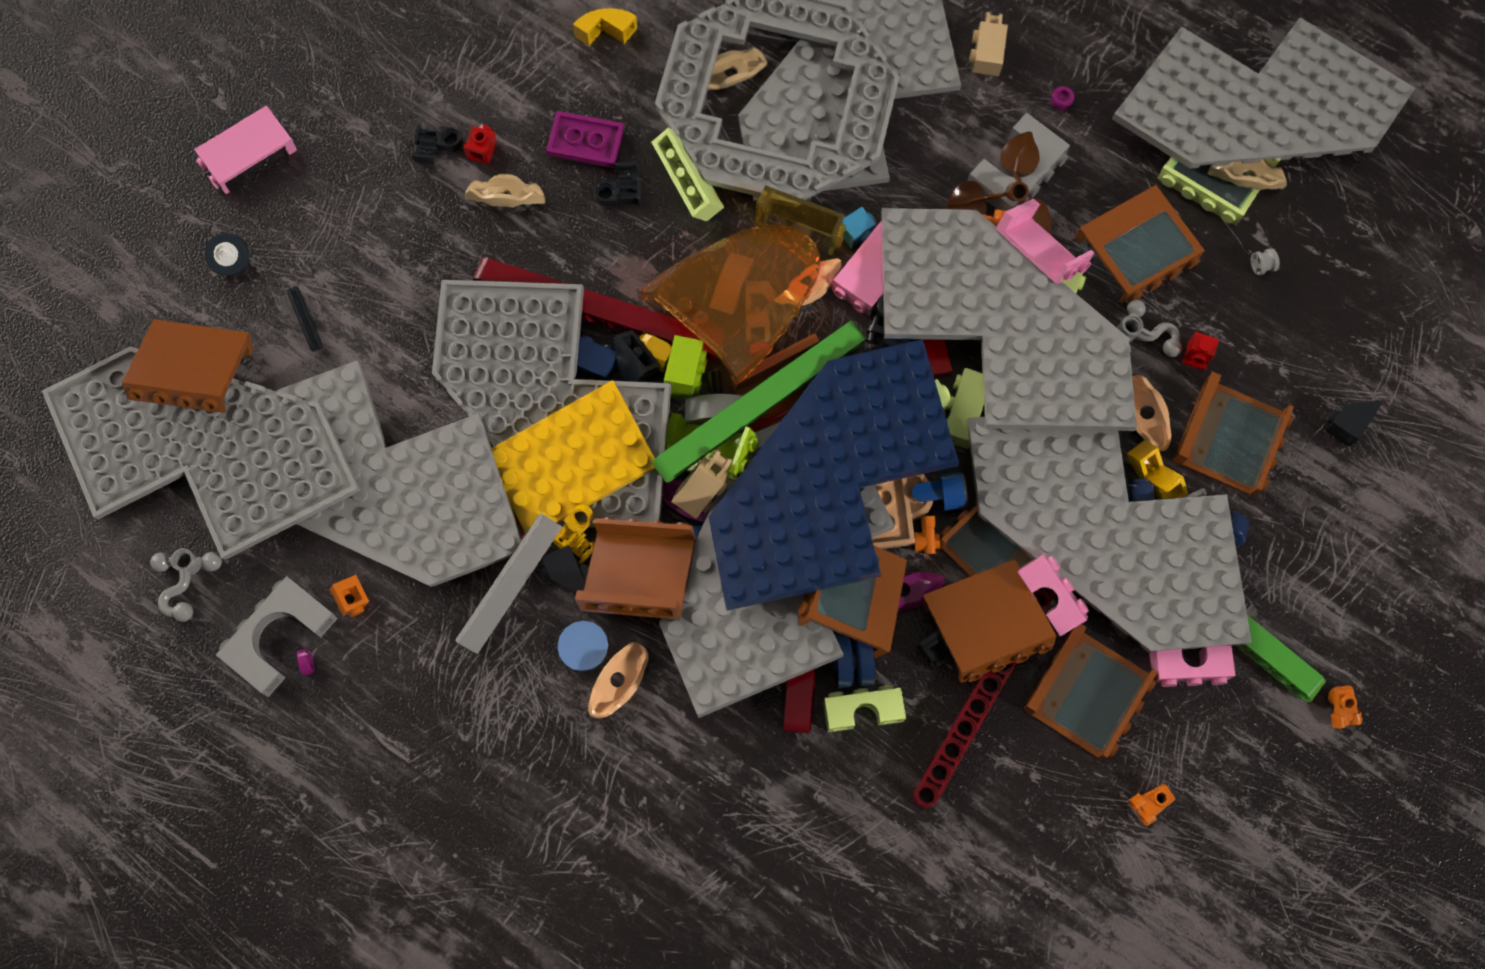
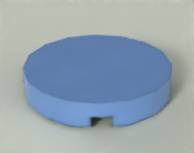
M580 621L572 623L564 629L559 637V656L564 664L573 671H593L604 662L608 654L607 636L602 628L593 622Z

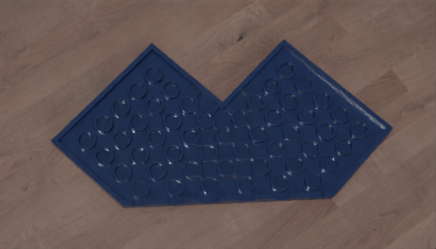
M923 339L827 361L709 515L727 611L881 577L859 488L959 466Z

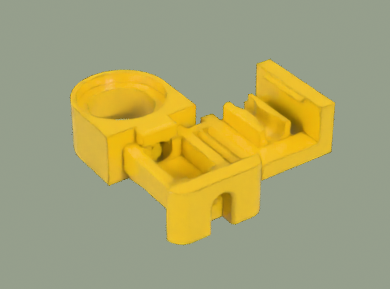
M583 504L575 506L563 520L566 523L553 540V543L560 549L570 546L571 551L580 558L579 564H582L589 557L595 545V542L592 541L590 543L583 533L594 518L591 508ZM583 512L587 516V522L581 523L577 521L575 513Z

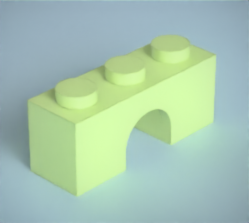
M893 685L878 687L879 691L869 692L868 688L854 690V694L844 695L843 692L828 694V698H825L823 701L827 732L853 729L855 726L854 711L860 707H867L873 710L878 725L903 722L906 719L901 688L894 689Z

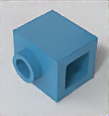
M861 207L839 221L838 233L852 249L861 242L864 243L876 227L875 218L870 212H866Z

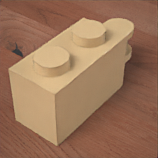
M987 12L985 22L981 21L979 29L974 30L972 43L976 44L975 49L971 50L969 63H973V73L999 76L1003 65L1008 26L1002 24L1003 14L995 16Z
M718 450L710 460L703 456L677 489L672 499V503L695 519L701 512L706 513L714 502L712 498L715 495L720 496L727 487L725 480L728 473L726 470L732 460L722 457L720 455L721 452Z

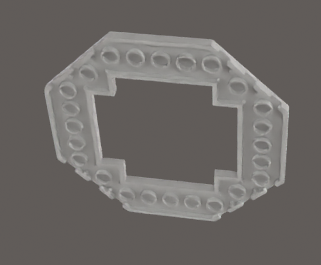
M726 0L725 4L717 8L712 7L698 14V17L688 23L684 21L678 25L656 97L655 108L668 128L672 129L676 136H679L685 151L708 185L797 205L879 161L899 82V75L889 66L887 58L878 45L875 46L872 42L870 34L861 21L858 22L853 15V10L848 3L835 0ZM749 26L836 46L832 66L851 70L854 73L835 145L812 140L808 158L804 160L718 139L722 119L701 114L722 40L744 45Z

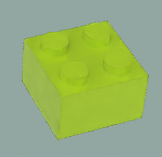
M674 336L664 383L671 384L670 398L685 401V399L700 395L702 373H705L707 364V350H703V341Z

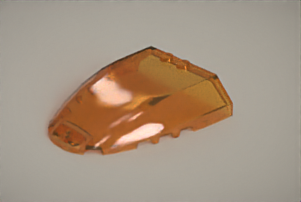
M782 224L763 225L743 230L694 252L662 272L638 292L643 301L650 298L660 303L715 351L733 375L735 382L739 384L771 352L774 343L781 334L784 335L792 319L798 316L799 309L805 299L807 300L818 280L820 255L813 240L801 230Z

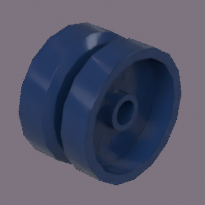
M833 632L843 652V657L831 662L836 687H851L854 673L856 681L860 686L874 685L875 662L873 647L853 638L851 646L848 636L839 632Z

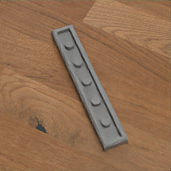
M539 514L455 641L476 654L479 653L562 526L544 514Z

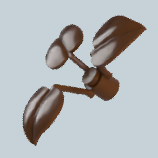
M1029 131L1016 135L1005 144L1001 151L1000 160L1002 166L1005 169L1013 170L1012 174L1016 180L1006 187L1005 192L983 196L984 190L979 183L965 181L954 189L947 202V208L977 210L984 215L987 211L984 200L1007 197L1010 201H1020L1019 205L1025 203L1029 194V188L1025 183L1021 182L1022 179L1019 178L1017 172L1029 174L1038 166L1040 155L1032 132ZM1031 198L1040 204L1032 219L1051 235V216L1046 204L1040 199Z

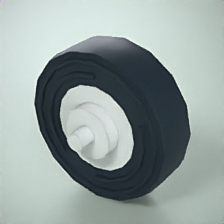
M220 233L213 236L207 242L205 260L214 272L220 275L232 276L240 273L246 267L249 261V250L246 243L239 236L232 233Z

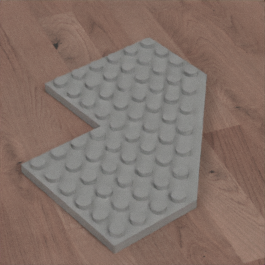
M835 0L849 4L853 10V15L858 22L861 21L870 34L872 42L875 46L878 45L887 58L889 66L899 75L894 99L960 90L961 82L942 0ZM802 38L798 41L738 115L743 145L804 160L808 158L812 140L835 145L854 73L851 70L832 66L836 46ZM882 147L879 161L823 191L889 182L890 177L884 148ZM752 195L753 201L767 199Z
M1302 18L1298 19L1259 74L1184 27H1181L1114 113L1112 119L1188 168H1199L1200 165L1207 164L1223 166L1229 165L1231 162L1242 161V164L1256 163L1262 159H1273L1274 161L1281 158V160H1289L1295 156L1311 158L1329 153L1344 155L1351 154L1352 151H1363V153L1372 152L1415 90V87Z
M882 208L884 338L981 340L986 429L1135 431L1137 424L1129 338L1063 282L1055 284L996 230V226L977 210Z
M466 280L441 281L432 374L467 413L468 417L475 414L481 416L487 437L493 446L500 444L610 382L576 379L584 286L582 284ZM614 381L656 458L666 451L671 384ZM655 469L588 507L593 511L594 518L598 519L610 517L615 520L625 521L628 519H635L640 522L660 521L664 479ZM583 512L575 514L577 521L581 523L587 522V516ZM562 521L559 524L564 526L566 522ZM593 521L587 528H595Z
M131 346L42 390L94 518L100 519L186 475L220 557L224 560L361 491L322 405L314 401L300 399L294 395L274 391L264 386L234 378L224 398L225 413L129 400L126 397L122 381L138 351L137 348Z
M358 360L276 390L322 405L361 489L356 494L297 523V525L430 587L508 559L521 543L522 538L479 414L387 447L361 363Z
M985 417L968 418L967 427L979 517L985 522L988 521L999 530L1000 534L1014 545L1016 544L1023 549L1031 559L1034 560L1045 552L1048 557L1053 556L1060 566L1058 572L1062 578L1067 577L1075 589L1074 591L1084 598L1083 600L1097 612H1101L1112 621L1111 623L1127 636L1130 635L1140 643V646L1147 652L1252 643L1227 495L1129 502L1118 431L986 429Z
M780 423L755 432V435L758 437V446L756 451L753 452L750 462ZM728 478L725 480L727 487L720 496L716 495L695 542L680 620L661 618L659 622L698 718L843 657V652L832 629L813 621L802 627L797 625L799 620L798 608L803 601L804 594L729 611L726 610L709 515L735 483L734 480ZM875 485L859 488L872 538L894 529V523ZM818 603V612L824 614L820 603Z

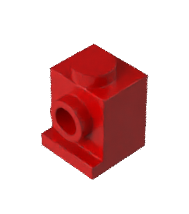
M484 124L479 125V127L472 126L468 140L463 147L466 159L489 164L497 142L495 132L491 127Z
M1195 332L1187 342L1182 364L1205 371L1207 364L1215 356L1219 339Z

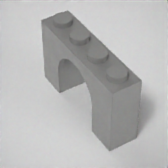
M1026 113L1012 128L1009 140L1024 132L1030 131L1033 134L1034 141L1039 150V163L1033 173L1020 177L1022 179L1021 182L1025 183L1029 188L1027 198L1029 196L1033 198L1039 191L1041 182H1047L1055 172L1053 169L1057 165L1061 167L1069 157L1066 153L1070 145ZM983 159L969 174L967 181L979 183L984 190L983 196L1005 192L1006 187L1016 180L1014 177L1002 173L987 160ZM1007 197L986 200L996 209L1005 211L1018 206L1020 201H1010Z
M287 576L273 586L272 593L255 606V612L238 625L237 632L220 645V651L216 654L217 657L267 697L274 692L286 677L270 665L260 653L259 639L264 628L276 619L290 617L302 622L321 638L338 619Z

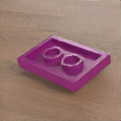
M556 111L546 153L548 156L615 168L624 132V123Z

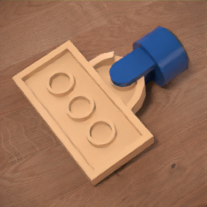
M961 471L940 474V481L929 482L924 474L876 484L875 487L894 523V529L873 537V544L881 549L915 545L912 521L928 513L933 501L942 500L944 511L966 508L968 498L964 474Z

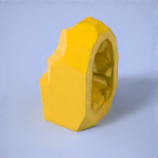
M641 335L639 337L640 340L661 365L658 371L664 373L667 369L672 346L653 335Z

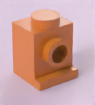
M356 575L333 584L329 589L342 616L349 614L351 618L363 613L365 611L363 607L369 603ZM345 597H352L353 603L348 604Z

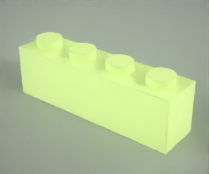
M667 128L652 141L655 150L692 217L708 221L724 208L712 185H708L704 181L685 151L679 136H676L672 129Z

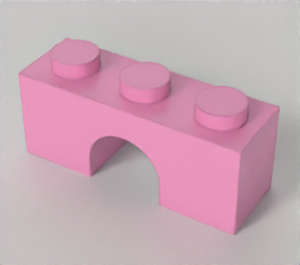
M1045 552L1021 567L1018 573L1031 593L1043 587L1051 588L1057 593L1058 604L1048 610L1046 615L1058 634L1062 636L1087 621L1088 616L1086 613L1089 610L1081 598L1078 600L1072 593L1075 589L1067 577L1062 578L1058 572L1060 566L1053 556L1048 557Z
M1231 646L1203 648L1199 651L1200 662L1198 667H1191L1185 663L1182 657V650L1149 653L1151 670L1157 671L1154 680L1157 681L1156 683H1161L1162 687L1176 686L1177 682H1186L1187 686L1202 685V681H1211L1212 685L1227 684V680L1235 676Z

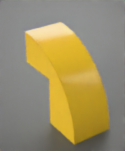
M615 8L591 11L580 17L573 24L574 36L590 46L596 37L604 31L622 44H625L637 30V17L630 12Z
M1144 440L1127 453L1129 461L1140 479H1149V483L1155 485V497L1157 499L1184 498L1188 495L1184 476L1163 465L1157 446Z

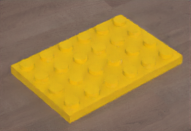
M613 380L491 448L509 502L525 534H527L540 513L558 524L566 518L575 506L580 504L590 506L655 470V467L651 464L655 456Z

